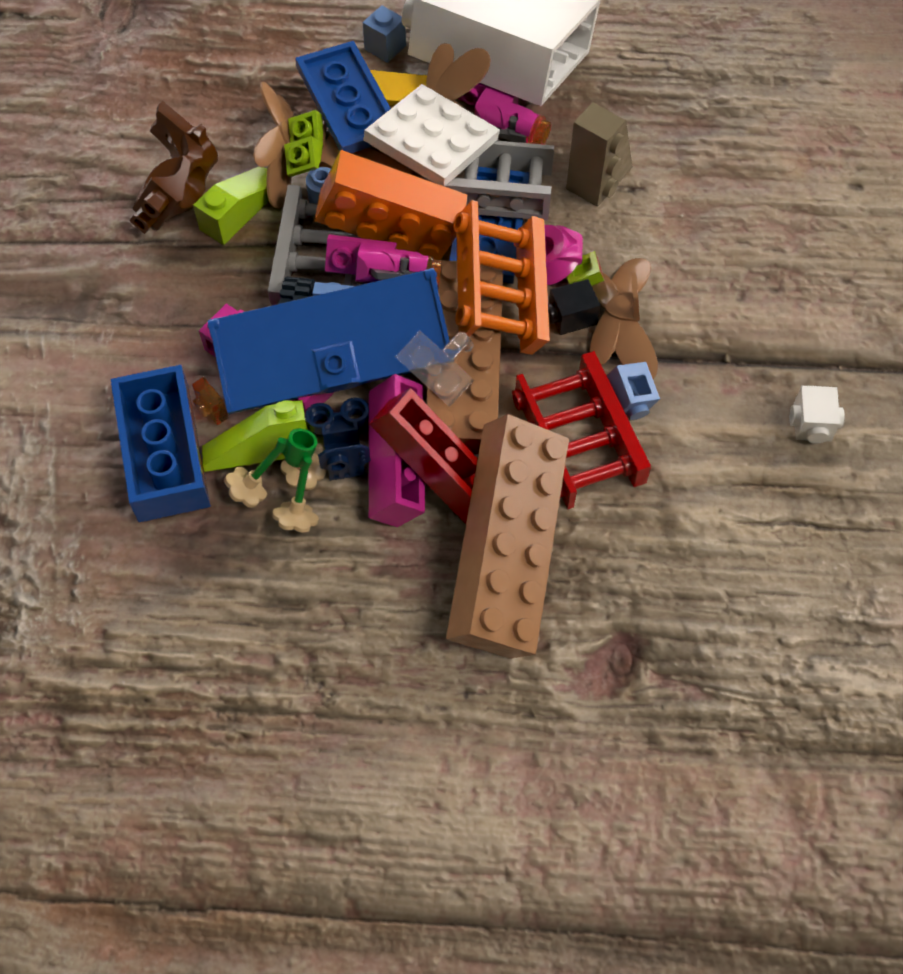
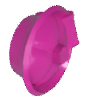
M544 225L547 285H552L566 278L577 265L582 264L583 237L580 233L564 226Z

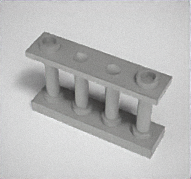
M496 141L465 168L464 178H454L445 187L467 194L466 206L471 200L478 201V215L530 219L532 216L548 221L552 186H544L541 183L542 175L551 176L555 146ZM478 167L497 169L496 181L477 180ZM510 170L529 172V183H510ZM422 175L419 176V178L428 180L427 178L423 177Z
M297 185L287 186L268 286L271 306L277 305L280 301V290L282 289L284 278L287 276L291 277L292 272H297L298 269L325 271L326 257L301 256L296 252L297 245H302L303 242L327 244L329 234L360 238L348 232L303 229L301 220L307 219V216L315 217L318 204L308 203V200L303 199L301 186ZM345 274L344 285L359 286L360 284H356V275Z

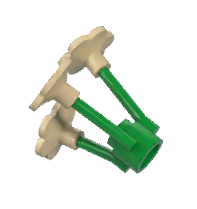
M294 429L290 432L287 439L278 438L275 448L256 470L248 472L243 467H236L232 473H228L224 478V483L229 488L228 493L231 499L236 502H243L244 505L250 508L263 501L267 496V492L262 487L261 475L283 453L285 460L282 461L280 470L286 475V484L292 488L297 487L295 497L291 499V502H283L281 507L275 508L272 512V517L278 521L279 527L284 530L294 529L301 533L308 532L311 526L318 524L319 517L312 512V508L309 505L305 504L306 500L303 498L304 491L314 489L317 481L323 480L326 474V470L320 468L318 454L314 453L318 444L316 436L306 429Z

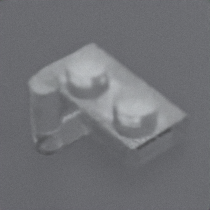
M419 330L395 356L449 407L474 381L453 361L461 350L463 352H470L473 349L474 344L465 332L457 333L441 350Z

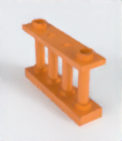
M471 200L461 212L457 213L453 225L454 231L457 232L458 309L455 322L458 325L459 340L465 341L480 327L517 334L520 339V353L533 355L550 341L544 219L532 216L517 230L479 220L478 201ZM479 235L514 243L517 259L479 250ZM480 265L515 273L518 280V290L480 281ZM481 296L516 303V306L519 308V321L481 312Z

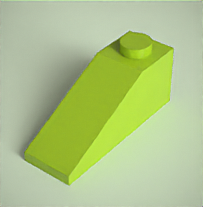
M256 167L214 184L193 204L199 230L225 245L269 202L267 195V168Z
M284 400L276 404L267 405L202 446L204 472L262 463L275 448L278 438L287 439L290 432L294 429L308 430L303 401ZM281 453L275 460L285 459L283 453Z

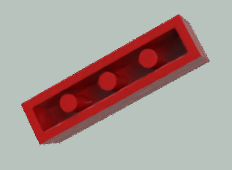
M410 388L390 399L369 425L466 524L478 458Z

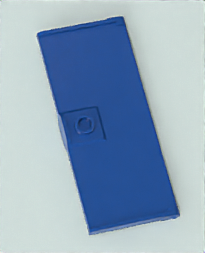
M430 268L420 272L209 319L207 326L213 341L227 413L230 415L276 404L284 400L290 401L320 393H333L355 388L364 383L389 378L394 374L403 375L455 363L438 293L437 272L434 268Z

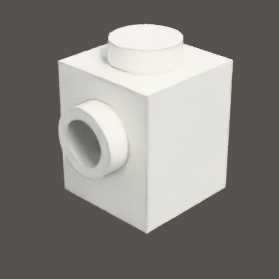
M801 386L794 405L791 406L789 415L790 426H795L796 440H808L811 443L831 442L838 428L841 429L843 427L844 409L839 407L837 387Z

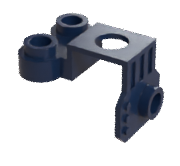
M357 397L349 398L341 405V412L336 413L325 403L311 405L305 414L306 423L311 432L323 435L325 450L318 454L320 468L328 470L330 481L365 475L364 465L371 461L370 450L368 446L360 444L358 429L364 427L369 421V407L366 401ZM354 414L361 415V417L357 419L350 418ZM318 420L327 421L323 424H315Z

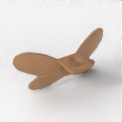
M443 43L433 53L428 68L426 87L458 104L455 100L471 91L487 74L491 62L490 55L482 48H475L467 51L454 61L452 46Z
M262 82L260 84V91L264 103L277 126L267 131L259 139L254 148L253 158L259 167L268 166V200L274 208L280 209L284 206L287 186L291 185L292 177L287 175L284 144L290 143L288 118L294 117V114L287 101L280 94L276 95L267 83ZM323 120V147L325 146V143H326V128H327V126H326L324 120Z
M635 258L625 262L612 279L602 272L604 281L592 286L605 312L593 333L590 352L595 351L601 365L610 359L614 351L622 365L646 362L652 379H654L658 370L657 357L647 334L638 323L640 320L638 293L645 286L650 276L651 264L645 258Z

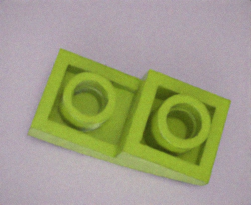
M317 110L288 118L290 143L284 144L287 175L292 177L319 168L323 148L322 114Z

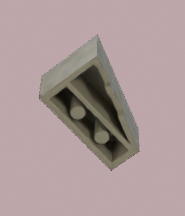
M592 102L573 124L566 189L598 207L606 197L610 198L613 196L619 182L633 166L626 120Z

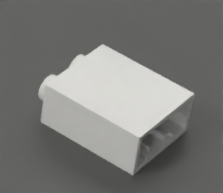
M406 0L402 11V25L411 29L408 55L430 63L433 53L438 46L447 43L454 50L455 61L467 51L482 48L490 55L491 62L487 74L480 83L542 106L589 53L601 0Z

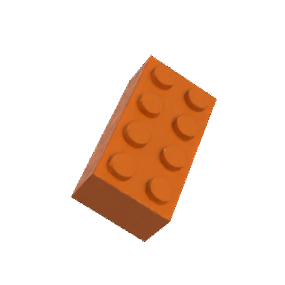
M341 150L320 189L315 222L327 225L332 229H339L357 235L363 239L397 243L396 249L418 252L429 256V260L436 262V260H441L457 237V232L453 228L454 220L457 213L466 207L468 195Z

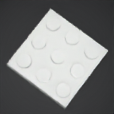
M421 84L366 128L363 140L433 183L446 186L498 140L500 129Z

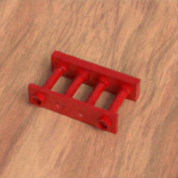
M595 351L581 355L580 367L575 375L530 389L524 375H516L515 390L512 391V399L516 409L523 411L527 422L551 430L592 416L601 419L604 425L603 431L569 442L566 458L605 445L609 447L614 446L618 454V461L572 476L569 475L565 466L560 498L563 499L567 510L575 506L576 489L621 474L624 477H629L633 487L647 483L651 464ZM577 388L586 389L590 396L589 403L546 417L542 416L536 401Z

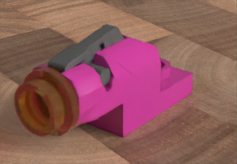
M479 83L467 94L458 98V100L475 106L474 115L500 129L498 136L500 138L509 139L511 142L545 145L549 137L551 122L546 121L544 116L518 105V97Z
M329 234L327 237L325 271L356 275V282L372 283L434 268L437 272L436 280L439 289L442 261L434 260V256L396 249L397 243L332 234Z

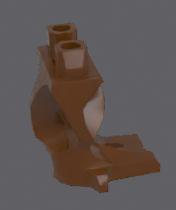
M164 101L157 106V119L151 125L150 132L169 150L171 159L160 163L148 175L132 208L136 213L130 219V222L144 234L151 227L159 230L173 216L191 210L193 204L203 196L206 190L205 183L208 173L218 162V153L206 135V127L202 124L197 127L192 126Z

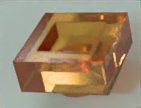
M204 377L192 384L196 395L193 403L204 418L209 415L216 425L229 418L224 400Z

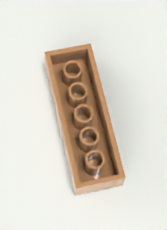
M436 260L435 271L437 272L438 293L455 363L429 368L427 405L473 454H479L484 424L498 418L501 331L480 327L465 341L459 340L458 325L455 322L458 309L457 261ZM480 265V281L503 286V270ZM481 296V312L502 317V300Z
M510 414L484 424L448 623L447 640L509 659L536 655L569 438Z

